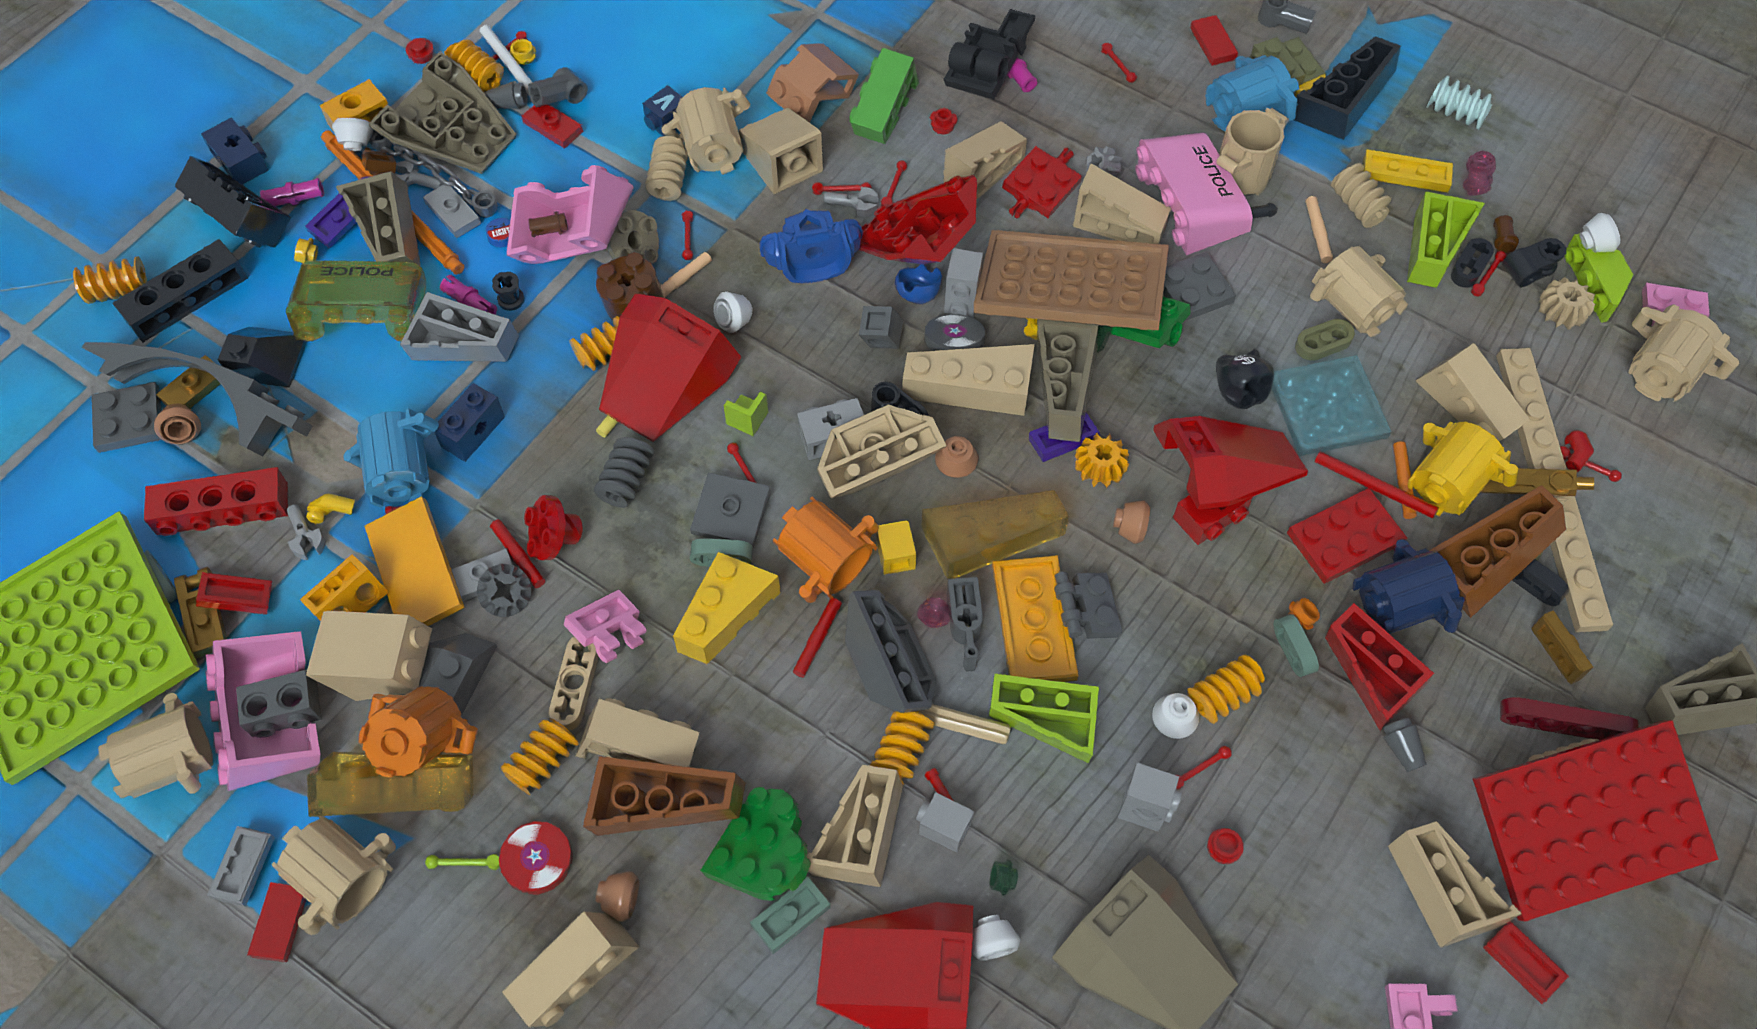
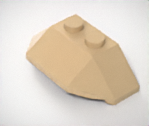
M886 405L831 429L817 471L832 499L855 493L909 469L942 450L947 445L933 417Z

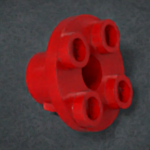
M542 495L536 500L533 507L526 508L524 521L528 526L527 554L529 557L549 561L558 555L562 544L575 545L580 541L583 533L581 518L576 514L564 513L562 503L556 496Z

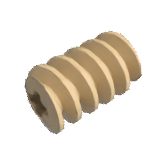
M662 136L656 139L653 144L645 184L648 193L661 200L673 201L681 195L688 154L684 149L683 142L679 138Z
M1357 163L1338 173L1330 186L1335 189L1336 194L1341 196L1342 201L1348 204V208L1355 213L1357 219L1361 220L1362 225L1370 228L1379 224L1388 216L1390 209L1387 206L1391 202V197L1388 195L1383 196L1384 189L1381 187L1376 188L1377 181L1375 179L1369 180L1371 174L1368 171L1363 172L1364 165Z

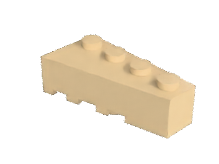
M1035 344L907 353L903 373L902 391L916 401L1024 416Z

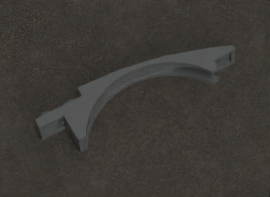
M85 342L82 346L83 349L105 360L99 369L100 372L108 376L117 372L114 379L123 384L147 372L168 367H189L210 373L224 387L232 401L238 421L239 445L262 457L282 424L306 437L313 427L302 420L305 414L289 405L286 406L285 410L278 407L280 401L268 395L270 389L251 378L208 360L147 346L111 342Z

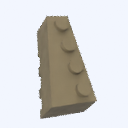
M1037 319V348L1049 439L1081 441L1097 355L1098 325Z

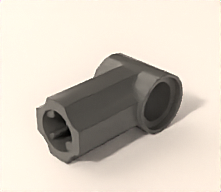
M1263 0L1258 13V20L1266 27L1271 28L1281 24L1307 34L1316 11L1289 2V0Z
M568 67L558 69L550 78L534 81L528 85L531 102L536 107L565 99L571 104H577L585 98L588 92L586 83Z

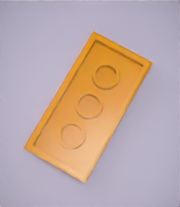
M421 496L364 526L384 587L389 591L387 596L393 614L410 615L423 624L430 626L465 608L426 499Z
M1058 555L993 561L992 569L1008 674L1011 676L1058 682L1077 681L1079 675L1073 641L1069 637L1067 627L1063 626L1061 619L1063 609L1061 601L1056 598L1054 590L1057 585L1055 574L1060 572Z

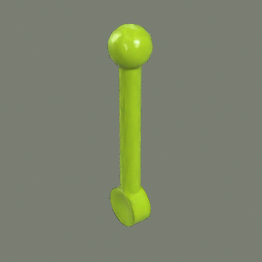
M495 854L488 856L487 859L438 858L436 855H429L425 860V865L429 869H434L437 866H487L490 870H497L500 867L499 856Z

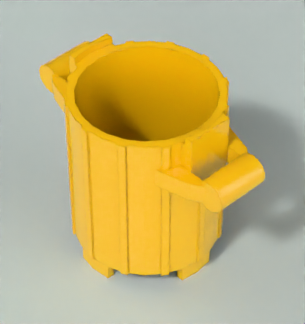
M1450 421L1445 428H1442L1433 423H1426L1423 427V443L1431 446L1433 449L1408 480V489L1411 490L1414 487L1424 500L1439 507L1437 516L1440 517L1443 512L1460 516L1489 480L1503 483L1507 487L1514 486L1517 482L1518 467L1515 464H1510L1511 451L1505 452L1504 447L1495 436L1479 425L1477 426L1466 421L1453 424Z

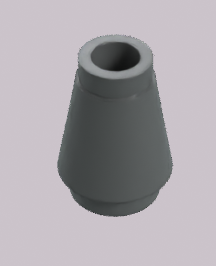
M516 81L484 91V94L495 108L521 109L522 106L528 103L525 85Z
M1405 718L1383 727L1386 734L1383 738L1407 772L1427 765L1417 725H1412L1410 718Z

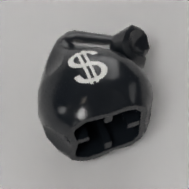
M1255 348L1246 355H1223L1217 359L1216 374L1218 387L1228 404L1237 409H1248L1256 404L1263 403L1268 398L1274 381V369L1268 361L1260 357L1259 352Z

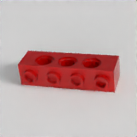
M278 467L145 486L144 521L156 535L171 536L182 531H204L210 527L223 525L238 526L243 522L271 521L277 517L288 516V482Z

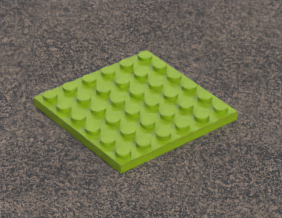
M120 511L0 582V772L6 783L15 785L200 670L127 516Z

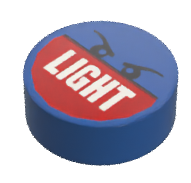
M497 218L487 225L486 235L491 245L495 247L508 246L511 220Z

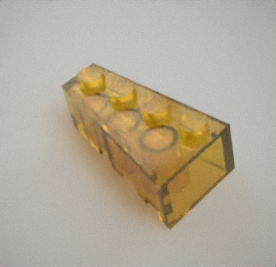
M1055 490L922 509L921 528L947 579H954L990 565L993 561H1000L1065 535L1069 515Z
M332 752L307 774L308 817L440 809L445 812H455L465 808L474 796L473 755H438L423 767L407 776L389 778L376 773L377 768L371 764L366 753Z

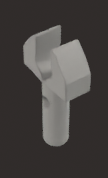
M407 160L396 164L397 172L404 175L396 173L395 175L407 183V188L411 184H418L433 189L443 185L435 177L418 173L417 165Z
M861 187L860 193L856 195L825 192L823 197L824 203L851 206L857 210V217L864 218L873 215L877 210V204H879L878 194L867 187Z
M297 504L290 505L287 508V513L296 532L295 538L288 541L291 551L295 556L303 560H309L304 551L306 541L309 540L310 543H313L318 554L321 555L326 543L319 528L313 531L309 530L300 507Z

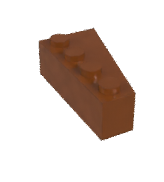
M1541 485L1429 550L1437 551L1447 560L1456 576L1460 592L1459 597H1464L1465 599L1462 609L1470 618L1566 531L1564 508Z
M599 756L583 827L596 836L738 819L740 817L746 783L733 772Z

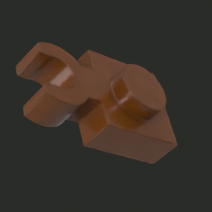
M369 147L364 148L362 164L364 169L369 171V174L375 176L390 171L395 174L397 163L392 155H387V151L384 149L373 151Z

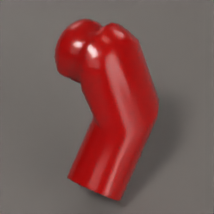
M1574 430L1564 439L1565 445L1570 444L1569 449L1574 451L1565 465L1569 470L1580 472L1593 455L1594 448L1586 433Z

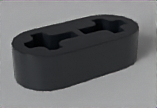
M1475 238L1468 242L1451 271L1452 281L1463 288L1475 285L1494 253L1493 245L1482 238ZM1476 251L1481 252L1479 258L1473 256ZM1466 267L1472 269L1468 275L1463 273Z
M1536 559L1512 579L1513 582L1538 600L1550 606L1559 605L1569 593L1567 583Z

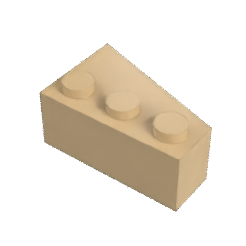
M599 699L587 720L576 756L586 759L589 752L610 758L689 767L700 732L691 730L689 724L681 721L668 722L659 719L656 713L649 710L635 711L626 708L623 702L616 699Z
M1437 821L1408 830L1388 845L1440 948L1499 928L1521 914L1514 905L1509 907L1493 888L1496 885L1488 877L1483 878L1467 861L1470 857Z
M583 912L502 993L528 1027H549L563 1016L564 1010L582 997L592 986L637 950L639 946L621 923L608 914Z

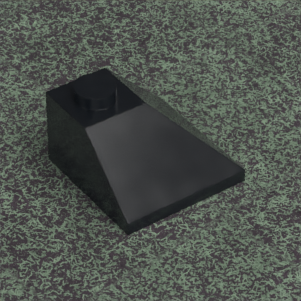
M246 327L227 335L217 360L222 367L251 378L260 384L290 388L309 337L303 333Z

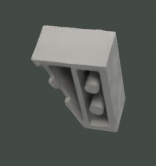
M427 292L400 345L411 360L507 362L519 334L510 319Z

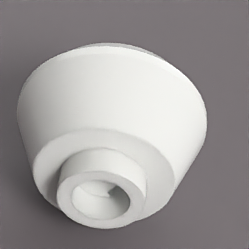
M338 118L332 124L337 142L344 145V149L349 151H361L362 146L368 144L373 132V128L369 126V121L358 118Z
M1598 213L1583 226V232L1580 233V239L1586 250L1591 249L1594 253L1613 252L1620 245L1618 228L1612 217L1608 214Z
M731 292L719 294L713 308L717 324L729 333L737 332L750 321L753 312L752 305L746 297Z
M1181 693L1168 694L1161 697L1155 703L1152 711V718L1156 728L1170 738H1185L1191 735L1199 724L1200 716L1195 703L1190 697Z
M992 915L978 920L979 926L973 929L972 955L977 959L991 960L1018 950L1021 940L1008 920H1000L999 915Z

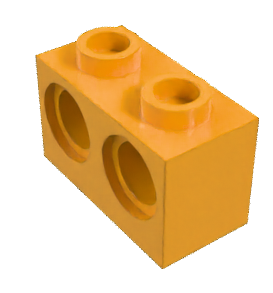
M351 554L305 594L300 601L321 621L324 611L366 613L389 591L366 566Z

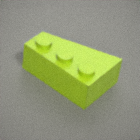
M1425 191L1414 218L1407 282L1437 288L1485 203Z
M994 673L989 717L1008 724L1027 735L1089 763L1093 756L1099 687Z

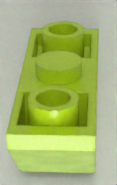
M1580 233L1575 234L1566 248L1565 260L1574 271L1578 284L1581 286L1588 285L1587 292L1595 294L1593 311L1596 312L1601 323L1607 322L1619 305L1634 274L1621 251L1616 249L1613 252L1594 253L1591 249L1586 250L1580 239Z

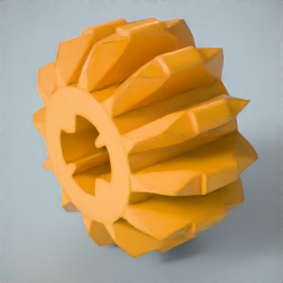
M1098 433L1093 436V440L1085 437L1081 447L1076 450V471L1082 472V481L1092 479L1093 487L1098 482H1102L1106 488L1111 484V481L1119 483L1122 475L1128 470V450L1122 449V440L1111 441V434L1107 435L1105 439H1102Z

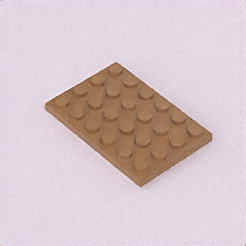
M992 230L974 300V313L1107 325L1110 327L1138 328L1142 330H1159L1169 245Z

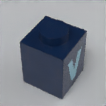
M668 85L642 103L646 125L652 131L656 130L662 136H665L662 133V127L674 119L673 113L676 112L679 100L683 98Z

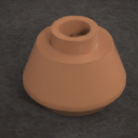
M178 403L170 404L157 415L154 421V430L157 436L167 443L176 445L186 444L199 435L201 422L199 417L188 406Z
M954 436L948 438L945 441L947 446L935 455L938 469L943 474L954 478L965 477L971 474L978 464L976 449L964 437Z
M1141 500L1124 503L1123 509H1116L1113 527L1119 528L1118 534L1133 544L1144 540L1150 517L1149 504Z
M628 871L611 874L606 881L601 880L596 893V902L601 903V910L619 922L631 918L637 902L639 878L634 872Z

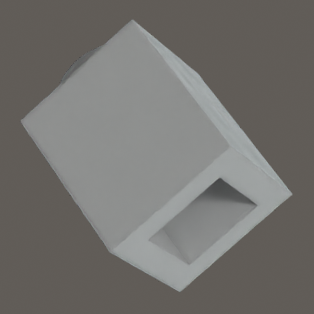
M935 792L931 802H923L916 817V820L920 822L919 834L957 853L973 822L974 811Z

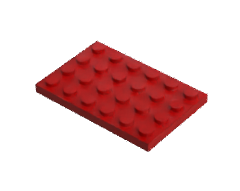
M1673 720L1656 722L1473 778L1512 905L1521 913L1517 916L1519 921L1526 922L1719 860Z

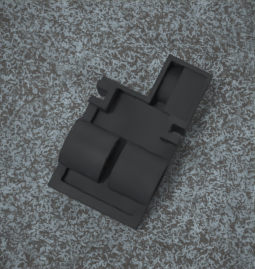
M1010 9L998 31L970 22V31L966 30L964 33L966 37L964 43L956 42L950 50L948 58L949 70L943 79L945 85L994 100L1017 59L1018 53L1022 56L1026 50V38L1036 20L1035 15Z

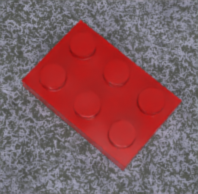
M1370 488L1289 527L1287 532L1288 536L1324 584L1395 549L1398 540H1407L1406 535Z

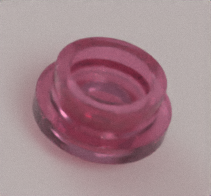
M1478 151L1468 158L1466 168L1475 177L1488 178L1496 170V159L1487 151Z
M1484 171L1471 173L1463 181V188L1467 190V194L1470 196L1485 194L1492 189L1493 176L1486 174Z
M939 598L926 599L919 606L917 612L920 621L931 628L943 627L949 623L951 618L949 605Z

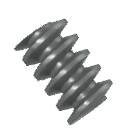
M622 437L615 441L614 449L609 454V460L604 465V471L599 476V482L594 487V492L599 499L620 508H626L628 506L626 500H633L636 494L632 489L640 487L641 484L638 479L645 476V471L642 468L649 466L648 458L654 455V449L650 445L630 437Z

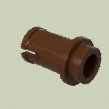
M555 211L554 215L528 219L532 237L556 232L561 235L563 231L568 230L565 213L559 214L558 211Z
M1508 215L1499 216L1493 223L1496 233L1494 246L1498 251H1504L1508 254L1517 248L1519 238L1514 233L1513 218Z

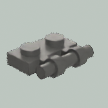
M1067 572L1055 574L1057 585L1054 590L1056 598L1061 601L1063 609L1061 619L1063 626L1068 629L1069 637L1081 636L1083 634L1081 627L1085 628L1087 639L1117 638L1122 633L1107 573H1077L1072 579L1073 583L1069 582ZM1074 600L1078 601L1080 610L1076 609Z

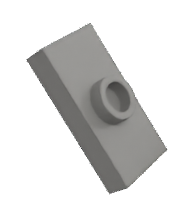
M443 184L423 196L426 205L456 238L481 224L477 214L451 186Z
M507 549L451 569L463 602L477 597L478 581L487 569L498 564L513 565ZM497 578L494 579L498 588L508 585L503 584L501 581L499 582Z
M237 826L207 895L212 899L246 907L275 837L269 833Z

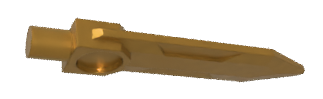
M1518 468L1517 482L1514 486L1507 487L1503 483L1489 480L1480 493L1526 495L1542 485L1553 496H1576L1577 490H1594V477H1577V470Z

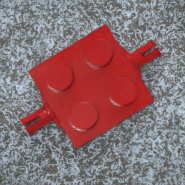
M1037 146L1030 151L1003 181L1002 189L1012 194L1017 200L1015 205L1009 210L1011 216L1015 214L1014 218H1019L1025 209L1028 208L1039 212L1049 219L1081 182L1082 175L1066 165L1074 156L1072 150L1069 151V148H1064L1057 158L1049 155Z

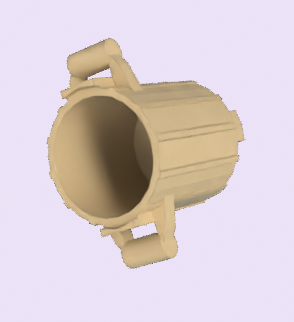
M703 87L690 91L679 100L676 112L673 113L674 119L662 127V133L665 136H673L679 138L682 142L684 141L690 164L696 172L702 170L715 172L720 170L723 175L734 170L733 164L739 160L743 151L734 118L750 107V102L740 89L728 92L725 87L722 88L723 91H720L718 88ZM675 128L680 131V134L675 131Z
M1267 108L1265 112L1245 110L1231 118L1225 131L1219 152L1220 156L1216 164L1231 173L1241 192L1245 195H1253L1255 193L1259 195L1264 191L1269 179H1271L1284 140L1283 130L1289 118L1273 108Z
M1360 246L1351 247L1339 254L1325 269L1319 268L1312 280L1315 287L1310 293L1311 299L1314 301L1327 299L1361 334L1366 333L1370 338L1381 332L1377 326L1386 322L1395 311L1401 315L1408 306V303L1404 300L1406 295L1404 289L1382 268L1386 261L1385 258L1379 254L1369 256Z
M169 693L163 699L165 713L111 733V735L107 736V743L98 746L100 760L109 759L111 770L121 784L113 787V790L121 799L129 795L137 798L177 781L181 783L188 793L193 794L200 790L199 774L212 769L213 753L209 739L198 716H201V712L193 701L183 704L175 693Z
M320 814L318 816L319 820L309 823L302 830L294 825L284 835L282 839L287 843V846L281 852L278 863L273 862L272 866L278 871L280 877L312 904L306 914L298 919V925L309 935H315L322 926L329 922L338 930L340 928L339 923L342 924L356 917L371 903L381 890L387 876V871L391 872L393 870L385 859L394 852L396 845L386 833L378 834L375 840L364 848L334 821Z

